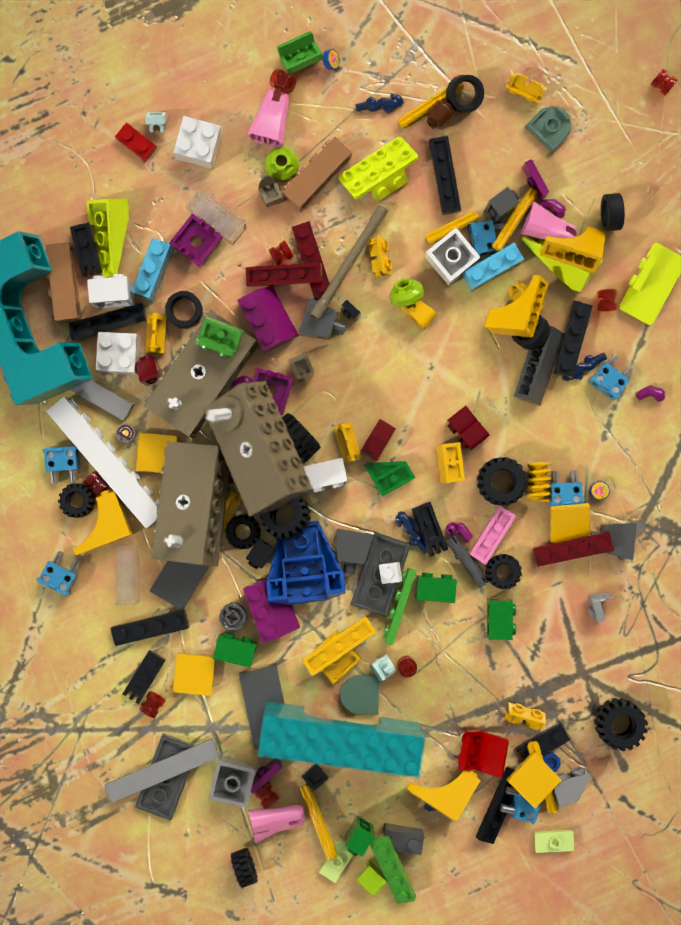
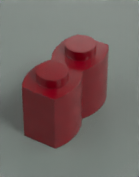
M466 405L447 420L449 423L447 425L448 429L453 434L457 433L460 436L459 442L465 449L469 448L472 450L490 436Z

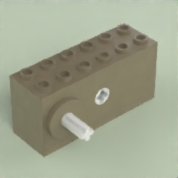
M266 381L239 384L204 408L206 418L210 423L249 516L276 510L313 489Z

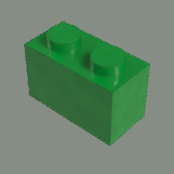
M422 572V576L417 575L415 599L455 603L457 580L452 578L453 575L449 574L433 577V573Z
M487 599V638L489 640H513V635H516V624L513 623V616H516V605L513 604L512 600Z
M224 632L218 636L213 659L251 668L257 642H254V639L251 637L243 636L241 639L235 637L233 633Z
M356 815L345 835V847L349 853L354 856H364L374 838L373 824Z

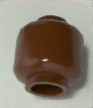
M437 100L427 110L426 116L428 119L426 122L432 129L438 128L442 130L453 120V112L455 110L448 101Z

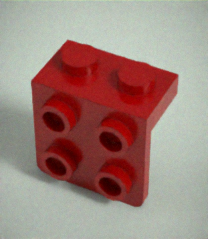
M478 729L464 730L461 738V752L458 756V769L463 771L477 770L498 778L502 777L509 740Z

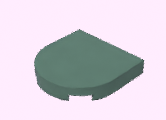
M545 107L526 124L525 128L553 153L569 135L571 122L568 113L560 107Z
M353 675L348 678L340 691L341 702L344 707L354 714L378 715L379 680L376 675Z

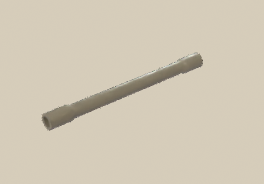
M377 206L367 226L333 280L309 315L317 321L321 319L328 308V304L356 259L385 217L387 210L383 206Z

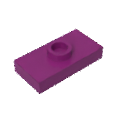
M530 159L524 163L522 169L527 176L526 181L529 187L536 190L539 200H542L549 194V190L533 160Z
M274 758L266 766H261L256 771L251 788L252 794L257 792L282 769L279 759Z

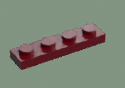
M310 221L292 226V231L303 264L322 263L323 283L310 284L314 300L322 297L330 283Z
M322 263L246 267L247 287L323 283Z
M610 531L533 548L538 567L615 550Z

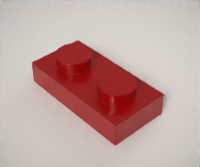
M127 122L115 135L116 140L144 162L157 149L154 143Z

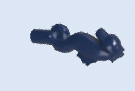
M391 93L390 97L392 99L381 98L376 101L374 97H369L366 99V102L355 104L357 112L363 110L375 112L383 108V111L390 113L397 107L401 108L404 100L400 95Z
M605 353L595 357L592 355L586 356L584 363L576 365L572 379L562 376V379L568 382L573 379L581 380L584 370H593L596 364L607 360Z
M398 512L396 516L397 527H401L403 523L405 532L411 535L410 544L418 546L424 554L427 553L420 532L414 529L416 527L415 519L410 518L405 512Z

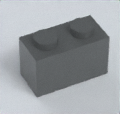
M507 187L488 201L484 211L493 220L494 224L499 223L514 212L519 204V197L514 190H510Z
M385 823L383 837L389 836L395 851L422 855L423 829Z

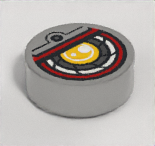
M122 424L116 430V437L123 443H130L136 437V430L130 424Z

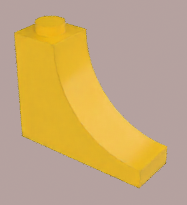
M587 226L586 231L582 235L574 238H556L547 235L540 250V255L595 273L602 260L606 232Z
M533 275L529 286L517 300L501 308L489 309L485 320V328L493 334L533 337L549 283L540 275Z
M111 489L101 492V496L96 498L98 504L96 526L91 535L82 544L73 548L75 555L133 535L122 501Z
M468 770V772L463 771L457 779L442 787L424 788L410 782L406 790L457 823L481 780L478 779V774Z

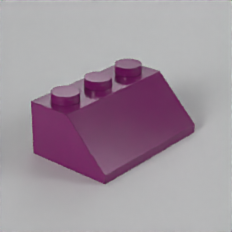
M273 286L255 290L237 300L265 353L299 336Z
M267 579L243 588L263 643L282 637L300 628L292 605L268 602Z

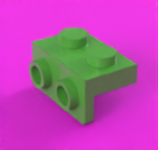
M311 31L277 46L281 62L289 75L323 60L322 53L315 43Z
M206 317L200 335L196 339V344H199L201 348L206 350L218 351L224 357H233L238 350L244 330Z

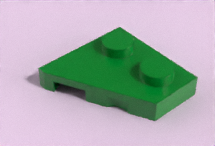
M406 461L364 464L381 496L388 494L415 478Z

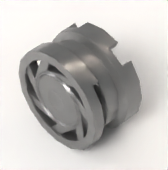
M236 602L226 604L219 614L221 626L229 631L239 630L247 619L245 608Z

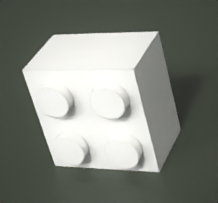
M183 116L173 152L176 159L213 169L223 135L221 126Z
M457 228L431 247L424 256L448 286L480 259V256Z
M114 274L112 278H105V276L99 275L93 276V279H88L89 303L95 308L106 309L135 305V294L132 292L134 283L124 274Z
M98 332L96 371L100 373L138 375L136 362H139L141 337L130 333Z
M342 458L304 466L314 492L326 490L325 486L332 485L333 488L342 487L344 482H347Z

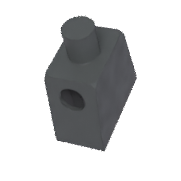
M310 298L299 335L330 340L332 332L343 335L346 324L336 321L337 311L328 307L319 321L309 315L318 302Z
M637 523L602 524L600 532H590V535L610 531L615 550L606 553L633 560Z
M337 529V561L345 562L343 573L355 574L356 564H365L373 540V534Z

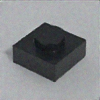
M348 300L341 305L343 309L342 314L349 320L353 318L356 321L361 315V312Z
M313 764L301 776L313 791L329 779V776L318 764Z

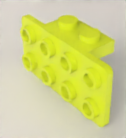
M397 137L341 173L338 179L354 199H359L371 191L373 199L379 202L408 183L404 169L416 162L419 157L402 137Z
M654 243L646 257H643L637 266L639 270L629 280L628 284L630 286L619 304L621 311L647 325L654 323L681 274V255L659 243Z

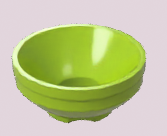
M284 146L272 149L265 159V169L268 175L279 182H286L294 178L299 170V159L296 153ZM279 156H284L287 158V163L284 166H279L276 163V159Z
M402 278L394 284L390 291L391 303L398 307L412 305L423 297L424 288L416 280Z

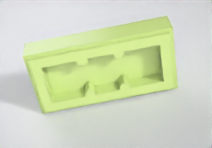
M573 830L534 831L535 852L574 851Z
M341 838L338 839L334 846L338 854L337 857L333 860L326 859L319 870L320 874L336 883L352 857V854L345 847V841Z

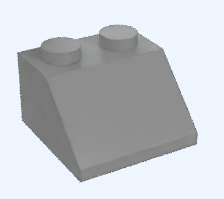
M220 755L209 799L247 808L256 768L239 759Z

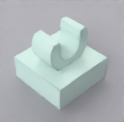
M148 112L145 116V123L150 124V132L153 133L154 125H158L160 132L163 133L165 129L164 124L167 121V112Z
M387 654L369 665L379 682L384 681L397 671Z

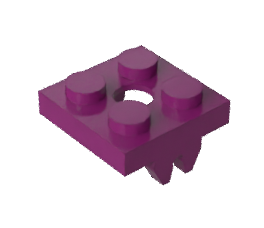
M192 213L169 244L201 268L221 242L223 236L216 232L209 224H206L203 219H199ZM194 236L202 238V244L198 247L191 244V239Z
M257 367L253 382L266 381L267 386H273L276 389L273 400L278 407L280 415H283L294 378Z

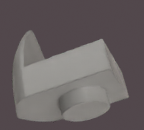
M596 593L588 596L590 605L588 613L591 619L593 618L598 623L605 621L601 602L613 598V595Z

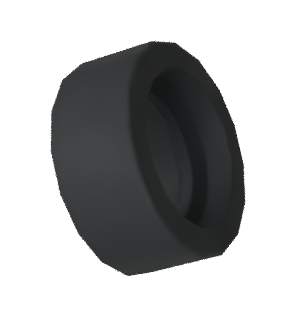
M473 75L456 76L447 86L446 99L455 111L470 113L482 104L484 99L483 84ZM462 82L471 83L475 89V97L468 105L459 104L455 98V90Z
M620 193L604 194L600 207L602 226L605 231L621 230L625 220L623 197Z
M179 291L168 298L165 312L167 318L175 326L189 329L200 322L203 315V307L200 300L193 293ZM188 299L194 303L195 314L190 320L181 321L174 316L173 307L178 300Z
M539 315V329L536 335L529 340H523L522 336H512L513 341L527 350L539 348L546 342L550 334L548 321Z

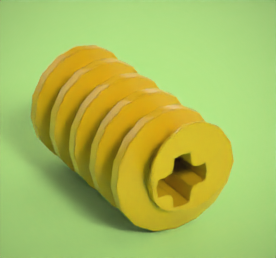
M533 462L527 465V467L533 470L527 472V475L532 477L528 479V483L532 484V486L527 487L526 490L530 491L531 494L526 495V498L532 501L550 502L545 496L551 493L545 491V489L551 487L550 484L546 483V481L551 480V477L547 476L546 473L552 472V470L546 466L552 463Z

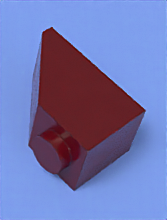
M146 355L141 357L139 362H136L140 383L149 386L156 383L163 376L156 357Z
M379 419L360 452L377 461L396 428Z

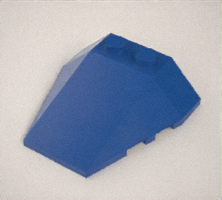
M319 521L307 522L309 524L308 528H304V533L302 535L299 533L297 535L298 538H290V540L277 538L266 582L268 602L286 605L327 601L346 593L344 573Z

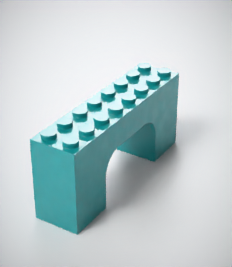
M17 231L0 240V365L4 373V380L11 392V399L15 405L38 404L93 378L80 343L59 342L42 351L35 343L21 305V294L28 283L53 270L40 235Z
M266 701L258 756L420 778L425 736L418 722L380 717L378 725L353 723L310 716L304 713V706Z

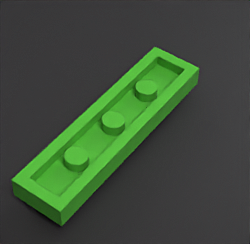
M408 568L407 572L403 571L402 588L401 590L397 589L394 598L397 603L395 608H391L389 614L391 622L389 627H385L383 633L385 643L393 645L416 574L414 569Z
M389 836L373 838L370 847L396 902H414L416 894Z

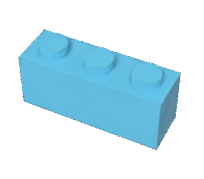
M152 238L132 288V292L136 296L154 301L174 250L170 244Z
M513 243L467 269L462 277L472 292L521 264L524 258L516 244Z

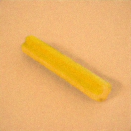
M472 211L427 233L425 236L427 242L432 244L444 238L455 228L460 230L471 222H477L479 217L476 211Z

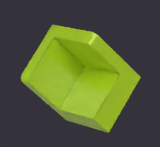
M368 860L365 870L357 877V882L374 896L386 883V879L382 871Z

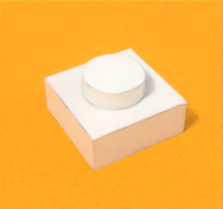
M399 562L379 565L382 584L402 581Z

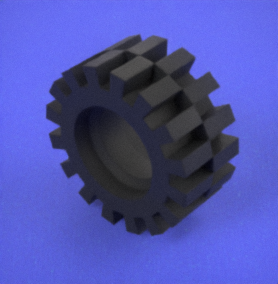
M73 483L62 489L63 492L59 494L60 500H58V503L61 505L59 508L63 510L62 513L67 514L68 517L81 518L89 515L90 511H93V505L96 504L94 498L96 497L93 495V490L89 489V486ZM75 493L81 494L84 498V503L80 508H74L70 503V498Z
M237 515L230 519L226 525V539L234 548L248 549L254 546L260 538L261 529L259 523L249 515ZM241 524H245L250 528V536L247 539H240L236 535V528Z
M507 554L493 556L494 558L490 559L486 565L487 570L485 571L490 583L500 589H511L512 586H516V583L520 581V576H522V568L518 560ZM501 564H507L511 569V574L506 579H500L497 576L496 570Z
M248 848L231 853L232 867L241 888L257 883V871Z

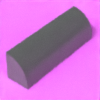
M537 324L534 336L538 332L539 324ZM550 326V334L546 342L539 348L528 351L514 397L541 406L564 333L557 328Z

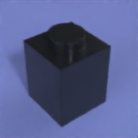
M259 538L246 557L249 560L248 564L255 569H258V567L262 569L275 548Z

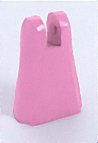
M269 89L247 136L252 141L265 143L266 139L268 145L279 147L283 146L289 94L282 92L279 102L274 101L276 90Z
M532 202L525 215L521 234L544 240L547 235L556 238H574L578 229L574 225L556 217L536 202Z
M301 805L248 810L255 843L277 832L297 828L305 823L304 809Z

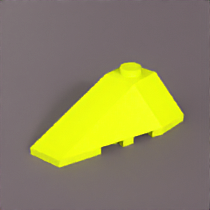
M128 199L86 200L88 222L90 226H93L95 236H93L94 242L97 243L99 248L98 257L102 276L112 278V275L118 274L129 220Z
M527 235L522 237V241L570 289L581 292L595 273L541 256L540 250L545 241L544 239Z

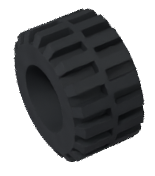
M287 413L282 420L286 425L299 458L305 464L321 448L320 444L292 414Z
M507 457L492 459L486 462L479 470L480 473L477 476L479 493L486 501L494 505L502 506L515 503L519 498L523 497V492L527 489L526 483H528V479L525 477L527 475L526 471H523V466L514 459ZM505 470L511 475L512 486L509 491L499 493L493 489L491 479L496 471Z
M301 496L285 504L292 505L294 508V517L286 525L277 524L276 513L278 509L259 514V517L262 519L260 523L264 526L265 531L281 540L298 538L297 535L299 533L302 535L304 533L303 529L308 528L309 524L307 522L311 519L309 513H311L310 508L307 507V502Z
M612 698L611 702L609 700L605 701V706L600 705V712L596 711L595 713L597 719H594L595 730L608 746L615 750L625 751V748L632 750L633 745L638 747L640 740L644 741L646 737L643 734L648 731L645 725H648V722L644 719L646 716L639 707L623 698H620V700ZM627 714L630 719L628 729L621 734H614L611 729L613 720L618 715Z

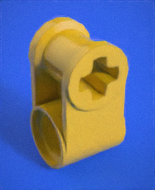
M421 300L414 303L413 307H401V310L424 330L437 316V313Z

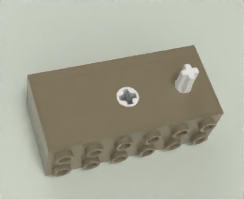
M213 310L203 314L200 322H202L200 326L191 331L188 343L180 347L177 359L169 363L165 376H161L155 384L157 386L154 392H149L144 400L146 408L193 439L207 421L204 408L227 392L232 382L259 346L255 339L243 332L238 350L233 357H224L218 351L201 348L199 344H196V339L200 335L206 317L236 327ZM202 372L204 374L203 376L198 375V373Z
M167 441V446L164 450L165 463L162 467V485L159 488L160 500L156 509L155 537L151 547L152 559L218 566L230 477L229 467L220 446Z

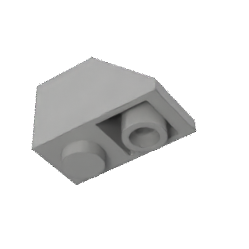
M577 767L572 769L570 773L556 774L562 780L553 789L559 806L579 800L591 777L590 772L586 768Z

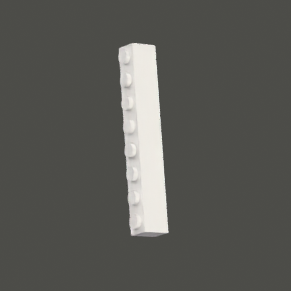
M61 398L46 412L146 529L153 526L157 522L156 509L159 499L156 501L152 497V490L147 485L143 486L140 483V476L134 470L132 472L127 467L129 465L122 456H117L114 452L116 448L109 441L105 442L102 438L104 434L99 428H94L90 424L91 419L89 416L77 409L79 407L77 402L73 398Z

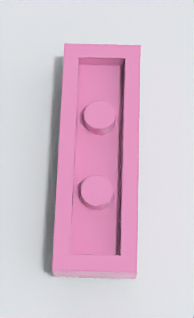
M498 506L469 555L486 565L516 515L502 506Z

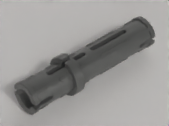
M455 534L448 538L445 542L454 552L456 560L459 559L479 588L486 585L489 580L469 555L467 547H463Z

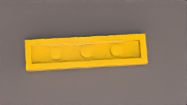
M365 615L304 657L302 662L311 675L314 676L376 633V630Z

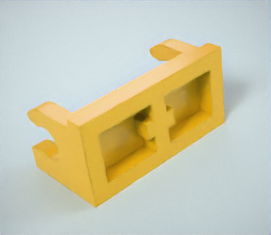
M460 442L437 445L436 453L440 484L465 481Z

